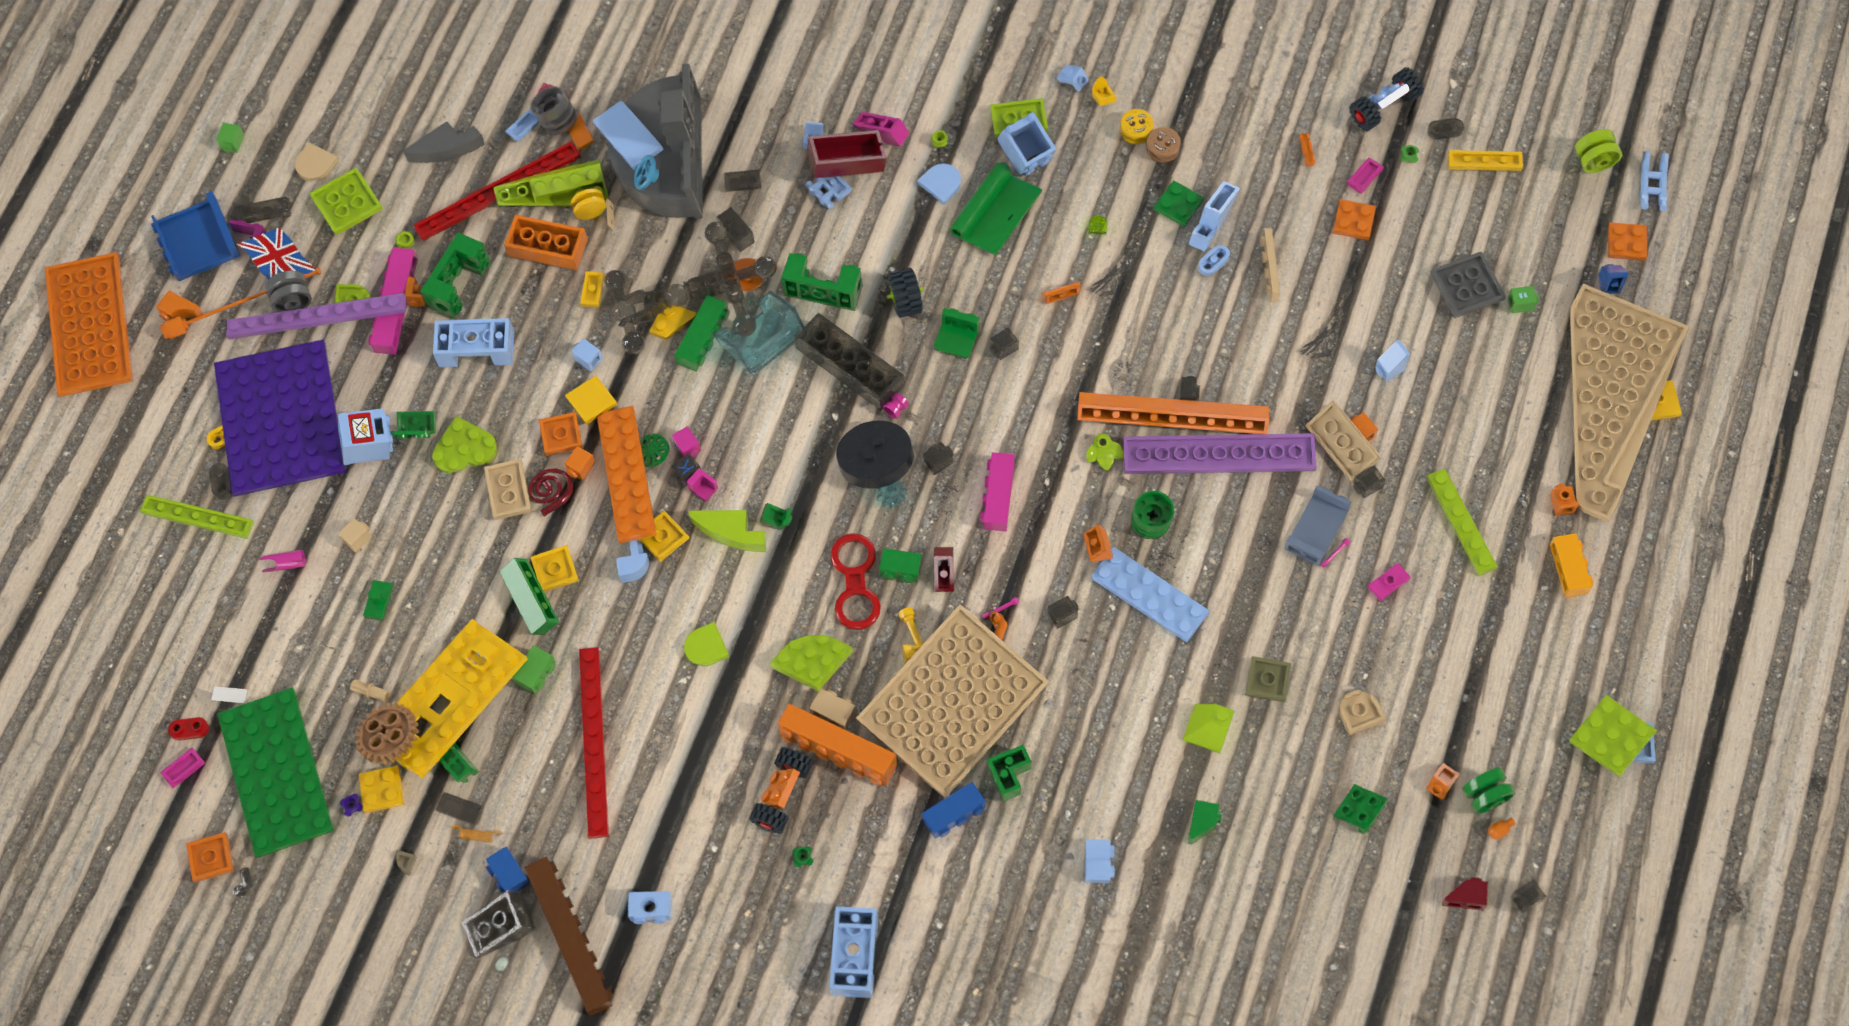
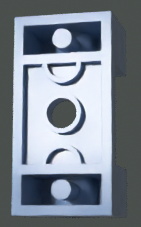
M509 318L435 321L433 355L439 367H458L459 356L487 355L491 356L494 366L513 365L514 330ZM474 334L477 336L473 341L467 340L470 335Z
M835 908L829 984L831 996L873 998L874 949L878 930L877 909ZM856 944L859 946V951L857 954L852 955L848 953V947Z

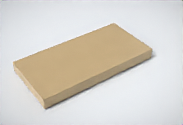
M1334 400L1305 425L1310 433H1314L1315 439L1352 483L1382 458Z

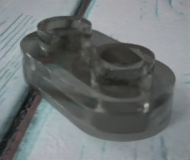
M1458 118L1435 120L1429 124L1427 134L1435 140L1459 137L1463 133L1464 123Z
M216 463L209 470L211 489L217 499L225 500L232 494L229 469L223 463Z

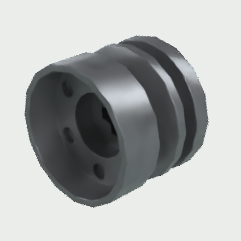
M556 86L540 91L530 104L532 113L546 132L551 135L564 133L574 125L578 117V112L561 88Z

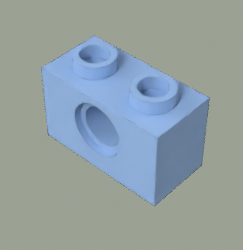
M670 891L629 892L628 917L630 921H633L635 924H645L646 921L663 924L668 920H672V895ZM648 905H655V909L652 912L645 911Z

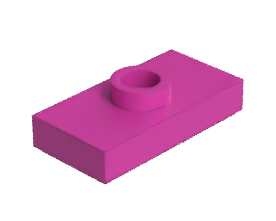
M1397 563L1370 583L1368 589L1381 602L1410 580L1411 577Z

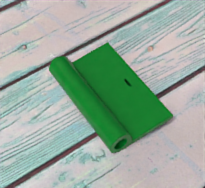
M996 163L951 224L949 230L955 237L996 256L1039 197L1042 189L1012 176L1010 167L1006 163Z

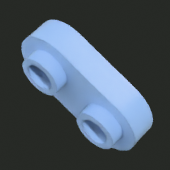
M1223 245L1215 246L1199 261V272L1204 276L1215 274L1228 262L1230 256L1229 249Z

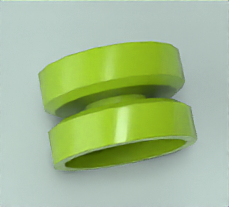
M1610 129L1591 132L1583 136L1575 145V151L1581 159L1584 171L1587 173L1607 170L1622 158L1621 149L1616 144V138Z

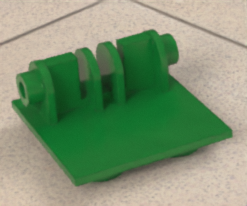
M1354 784L1333 816L1358 827V832L1365 834L1369 832V828L1375 823V819L1379 817V813L1385 807L1388 798Z

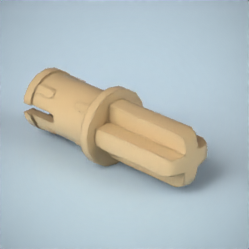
M355 679L350 685L352 691L363 694L366 698L371 697L384 703L387 702L390 691L376 687L373 683L367 684Z

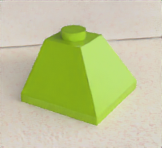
M1195 704L1182 741L1221 753L1235 710L1217 704Z

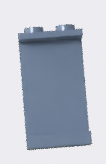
M1316 486L1312 498L1292 535L1287 539L1284 549L1320 566L1352 502L1348 501L1344 496L1331 493L1325 487Z

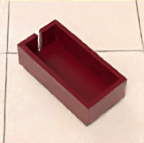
M879 130L808 137L807 154L814 178L884 172L887 157Z

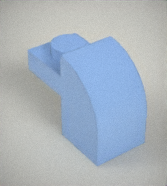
M638 540L629 541L631 556L616 558L621 583L640 579L649 568L648 555L644 553L642 543H638Z

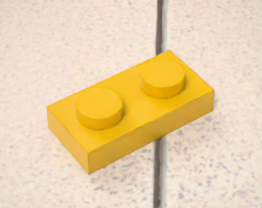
M586 271L580 301L581 307H600L605 279L603 272Z

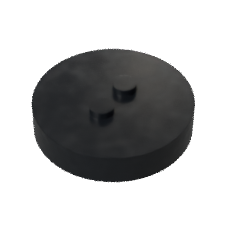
M877 420L862 423L849 430L837 446L836 458L842 476L849 483L861 488L875 489L891 485L900 480L909 471L913 463L914 452L910 437L901 426L893 422Z

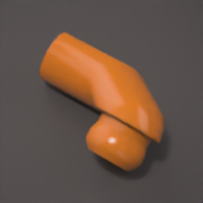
M992 612L990 620L996 628L994 634L1002 640L1007 629V622L1000 613Z

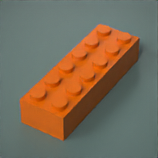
M787 705L778 722L780 735L785 742L789 744L794 742L800 745L799 747L802 750L817 753V756L822 760L827 761L829 759L835 762L834 764L841 769L848 768L852 770V773L858 777L863 778L865 776L877 786L882 784L887 787L897 768L895 753L794 705Z

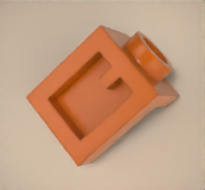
M408 277L404 293L407 305L412 307L425 306L426 302L423 295H420V285H418L416 278Z
M1443 763L1433 775L1426 789L1443 800L1460 774Z

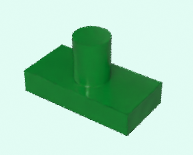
M373 580L363 613L364 618L384 620L393 589L392 583Z

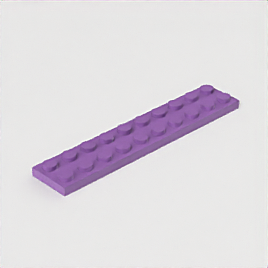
M1314 433L1123 436L1124 474L1316 471L1317 469Z

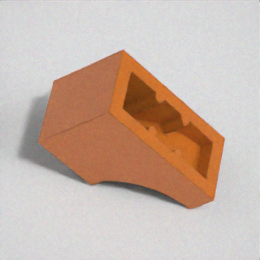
M168 290L156 306L160 313L159 316L165 321L178 316L183 319L196 318L203 315L198 305Z

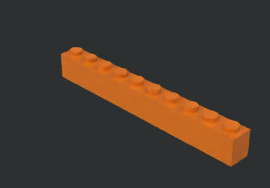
M1080 392L1077 420L1268 434L1269 406Z

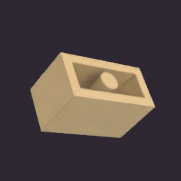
M820 689L809 708L810 714L844 730H847L857 712L853 701L847 698L841 699L837 697L835 692L829 689L826 691Z

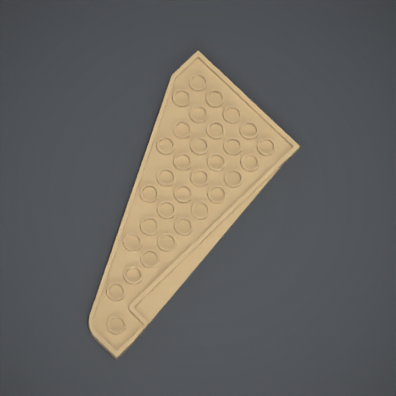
M1585 284L1582 285L1570 307L1576 502H1578V507L1582 512L1609 523L1619 504L1689 326Z

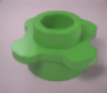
M1407 145L1401 148L1402 156L1400 160L1402 162H1418L1417 154L1419 149L1417 147Z

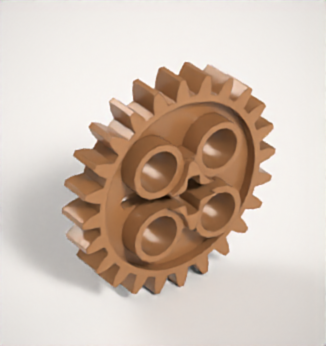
M387 703L385 708L380 704L377 711L372 708V714L366 713L367 719L360 720L363 725L356 727L359 733L354 735L358 739L355 741V744L358 746L357 750L365 759L367 758L371 763L374 761L377 765L381 761L386 765L388 759L394 763L396 756L402 759L401 753L408 754L407 747H414L411 741H416L417 738L414 734L419 733L416 728L419 725L416 722L417 718L409 708L406 709L404 705L399 706L397 703H394L393 706Z

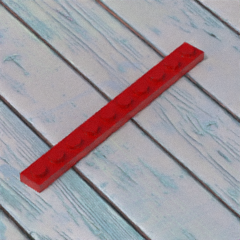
M570 141L417 222L413 226L421 240L425 241L495 204L497 199L494 187L560 169L581 158V155L574 143Z
M599 647L579 649L589 839L609 837Z

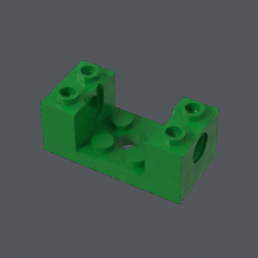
M459 232L456 234L421 289L429 309L452 319L461 312L463 304L461 299H459V295H457L456 287L452 286L453 281L461 274L462 267L479 275H482L484 270L488 269L490 259L482 242Z
M789 253L781 277L784 296L855 311L863 287L861 268L855 265L843 264L837 283L831 280L823 281L810 276L809 269H807L808 260L806 256L800 253Z

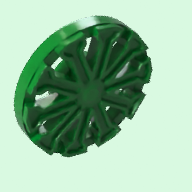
M653 433L652 435L644 436L642 440L640 439L641 447L644 448L642 453L643 459H645V467L658 466L667 458L669 443L663 436Z

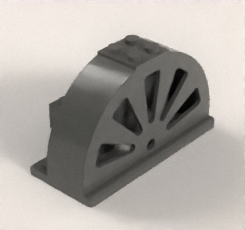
M688 63L682 64V72H679V75L662 78L644 86L624 103L664 149L654 156L656 169L659 170L656 182L650 183L643 190H638L634 184L635 171L606 137L608 151L605 152L606 161L610 162V170L614 172L616 178H619L627 195L645 210L666 217H695V219L703 218L701 95Z

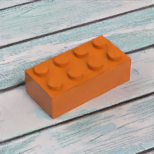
M515 215L504 247L509 257L577 271L588 238L584 228Z

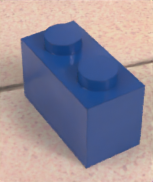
M507 846L486 858L489 864L486 866V869L491 877H497L499 882L496 885L501 893L506 892L510 897L530 884Z

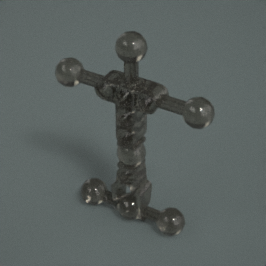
M716 221L709 223L704 233L707 241L714 244L717 253L716 263L719 270L691 278L687 282L683 281V285L679 283L669 286L667 291L665 287L663 290L656 289L647 292L640 289L627 295L624 292L627 285L626 275L619 270L609 271L604 277V285L606 289L614 294L615 300L612 302L614 305L613 316L619 322L618 326L623 327L625 332L622 339L623 349L627 353L634 355L642 352L645 347V339L643 335L636 332L634 325L650 322L653 316L664 312L668 307L671 309V305L680 307L686 304L688 300L691 303L692 301L703 300L707 295L716 296L725 292L736 314L733 329L738 335L743 337L753 334L756 329V320L746 312L743 302L745 296L740 281L754 276L769 279L776 273L777 263L772 257L761 256L753 266L736 270L733 258L727 251L724 242L727 238V228L723 223ZM644 302L645 309L636 312L633 304Z

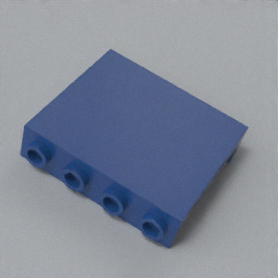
M213 191L206 193L208 200L159 220H156L154 215L151 216L154 222L151 223L153 231L159 235L156 239L160 247H164L165 250L162 254L166 262H170L168 269L171 275L176 276L179 281L240 257L236 243Z

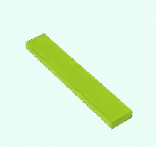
M146 495L140 510L144 515L248 539L254 524L252 519L151 495Z

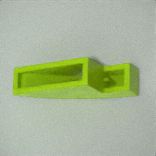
M746 510L689 511L690 521L715 541L739 550L766 552L765 531H748V515Z

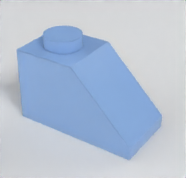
M1400 340L1395 341L1377 360L1376 372L1385 381L1405 371L1410 353Z

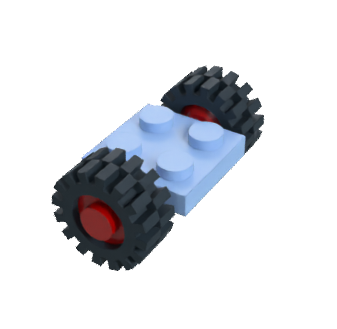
M1409 67L1403 68L1393 75V86L1387 85L1380 89L1381 93L1378 95L1374 94L1368 98L1367 96H1362L1351 103L1349 106V112L1352 114L1351 118H1354L1355 124L1357 123L1358 127L1363 131L1371 130L1381 123L1378 109H1383L1399 97L1401 99L1404 98L1406 102H1412L1424 93L1423 82H1420L1421 78L1417 77L1418 74L1414 73L1413 69Z

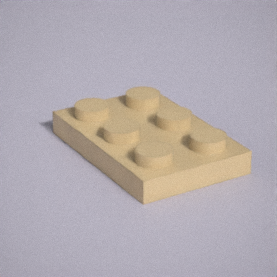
M522 459L484 467L494 520L532 512Z

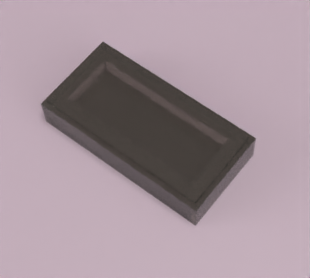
M443 792L435 810L473 825L481 806Z

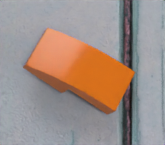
M578 113L576 122L568 131L576 147L581 151L595 141L583 117Z

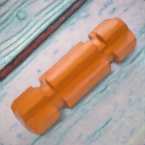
M1301 133L1299 140L1302 144L1301 148L1305 158V165L1313 166L1316 160L1313 155L1310 136L1308 133Z

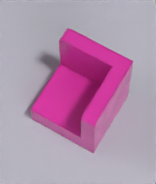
M700 468L687 480L689 490L704 501H707L718 489L717 481Z

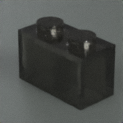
M732 207L717 216L720 230L739 252L755 243L753 231Z

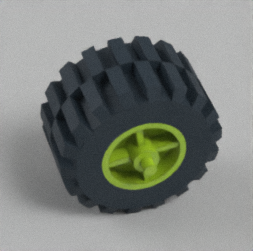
M907 268L890 272L888 275L890 295H887V298L892 299L899 318L922 313L921 291L924 288L919 287L913 269Z

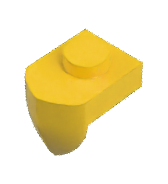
M1099 76L1092 88L1093 98L1099 106L1116 102V95L1109 87L1107 80Z

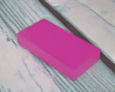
M1369 157L1347 181V185L1362 194L1383 171L1384 167Z
M192 747L160 773L169 785L175 788L202 767L205 762Z

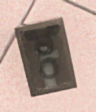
M506 891L462 922L476 958H480L518 941L536 929L523 894Z

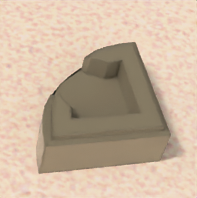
M396 850L395 859L398 867L403 873L410 876L417 858L416 855Z

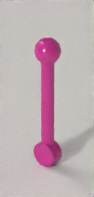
M1348 538L1343 539V543L1321 564L1323 568L1345 546L1350 544Z
M1014 597L1003 606L983 614V619L990 618L992 612H999L1011 605H1017L1019 599Z

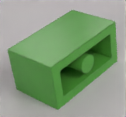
M533 645L526 655L528 660L515 673L512 679L516 685L536 694L538 690L543 688L547 675L554 671L556 661L553 655Z

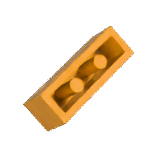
M1576 533L1553 537L1550 547L1565 598L1588 594L1593 587V578L1587 571L1588 562L1582 554L1583 545L1581 540H1578Z

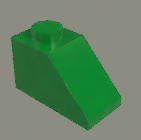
M1195 800L1188 844L1192 845L1215 830L1216 823H1221L1222 811H1219L1220 804Z

